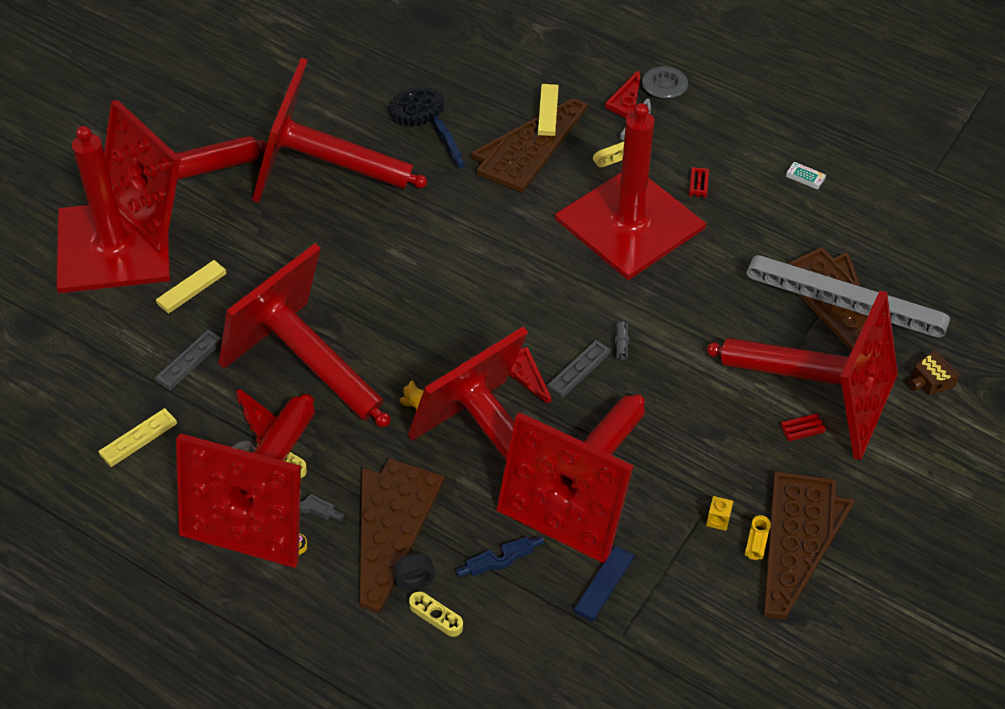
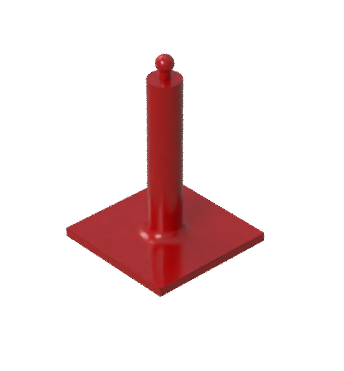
M301 58L270 131L252 200L259 203L281 147H288L401 189H405L407 182L413 183L417 188H424L427 185V179L424 175L411 174L412 164L292 120L308 61Z
M114 100L111 101L104 155L119 212L152 245L161 251L166 248L177 180L254 162L258 159L259 153L265 152L267 143L264 140L256 141L253 137L246 136L175 153L122 103Z
M644 103L637 104L634 112L630 113L626 118L621 173L555 214L557 222L627 280H630L704 230L707 224L649 178L655 121L654 117L649 114L648 106Z
M87 126L79 127L76 131L77 137L72 142V148L88 205L59 208L58 293L170 281L169 231L166 248L159 251L119 212L101 140L97 135L92 134Z
M316 243L227 310L219 357V365L223 369L273 331L362 421L373 416L379 427L384 428L390 424L391 418L389 414L379 409L384 399L296 314L308 302L321 249Z
M879 291L849 357L735 338H727L723 346L717 342H712L707 347V352L710 356L718 357L721 355L724 366L842 386L853 457L859 460L863 458L898 376L888 293L885 291Z
M521 327L426 386L408 433L410 439L414 441L466 408L507 461L514 420L491 391L506 382L528 334L527 330Z
M310 394L293 397L288 401L253 453L184 434L178 435L176 438L179 536L296 568L299 563L301 466L285 462V459L314 417V398Z
M640 394L620 398L583 442L519 412L515 417L497 511L595 560L605 563L611 554L634 467L612 456V454L645 415L644 397Z

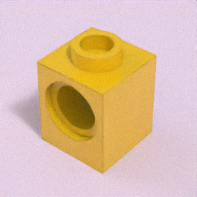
M713 496L706 526L727 531L733 501Z

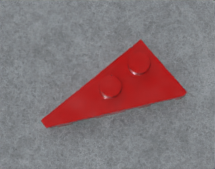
M639 71L605 103L606 109L625 118L634 112L640 82Z
M528 347L520 349L509 375L545 403L551 402L550 393Z
M239 389L236 392L239 405L243 406V414L250 424L251 431H255L257 436L256 442L259 444L277 417L243 390Z

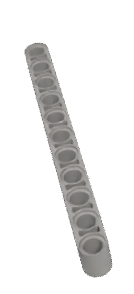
M759 255L753 257L747 270V275L753 280L867 316L879 293ZM888 296L891 323L938 338L946 334L950 322V317L947 314Z

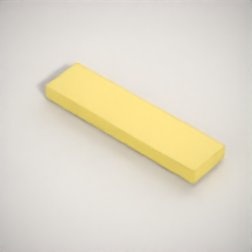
M542 84L538 135L555 136L559 85Z
M213 260L157 298L156 302L169 314L226 275V269Z
M164 408L99 450V455L112 467L175 426L177 421Z

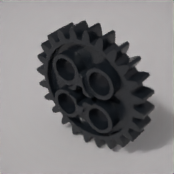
M417 87L416 90L410 88V91L404 90V93L399 92V96H394V100H391V104H389L392 118L396 119V122L401 121L402 125L407 122V126L411 123H414V126H416L419 122L423 125L424 121L429 123V119L435 120V116H440V112H443L444 108L441 93H437V90L432 91V88L426 90V87L422 89Z

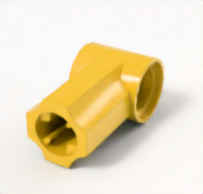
M765 516L753 518L745 555L749 559L756 561L763 559L771 526L769 519Z

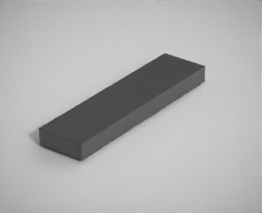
M207 330L155 377L156 382L168 390H172L222 344V338Z
M595 340L547 385V389L560 399H563L610 354L611 349Z

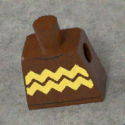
M935 350L915 365L909 386L913 391L921 388L927 395H933L956 387L960 375Z

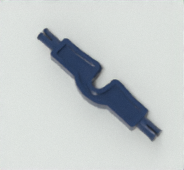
M435 116V120L431 119V121L435 125V130L442 144L446 145L447 152L453 162L457 163L459 168H463L465 162L461 158V152L455 144L452 134L445 127L442 120Z
M540 535L531 540L525 537L503 544L501 547L503 557L498 558L493 551L488 550L477 557L467 560L466 566L455 569L456 575L460 578L469 573L471 576H475L490 569H504L510 566L515 559L532 553L534 547L544 544V539Z

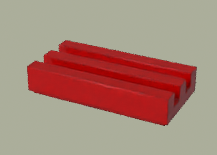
M692 167L689 196L693 197V194H695L696 197L703 195V198H707L709 169ZM695 172H698L697 190L693 189ZM702 173H705L704 190H700Z
M819 414L782 422L781 428L788 442L825 433L826 428L822 425V420H819Z

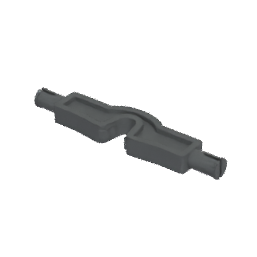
M313 494L309 495L304 501H300V513H312L326 520L332 517L340 522L344 518V513L334 510L333 504Z

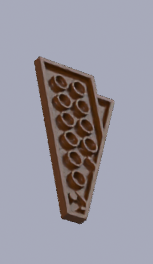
M572 98L557 106L555 136L538 135V116L474 150L471 153V158L482 162L477 169V175L523 193L587 110L588 104Z
M821 247L787 263L860 286L847 252L833 258ZM798 294L852 352L868 316Z
M390 458L381 474L363 468L361 608L381 614L396 583L393 567L400 559L409 556L445 482V476Z
M782 472L774 473L764 617L786 620L851 511L855 499L835 497L836 480Z

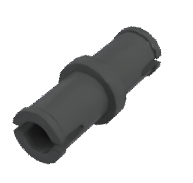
M619 322L616 324V358L619 359L620 355V360H625L628 358V345L630 343L628 323Z

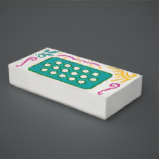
M794 162L787 171L786 177L818 190L825 180L826 174Z

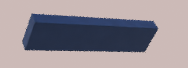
M615 546L575 607L574 613L594 622L633 561L634 555Z

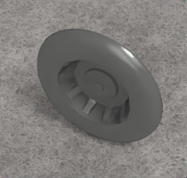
M658 66L644 74L642 85L653 96L674 98L687 90L688 79L683 72L676 68Z

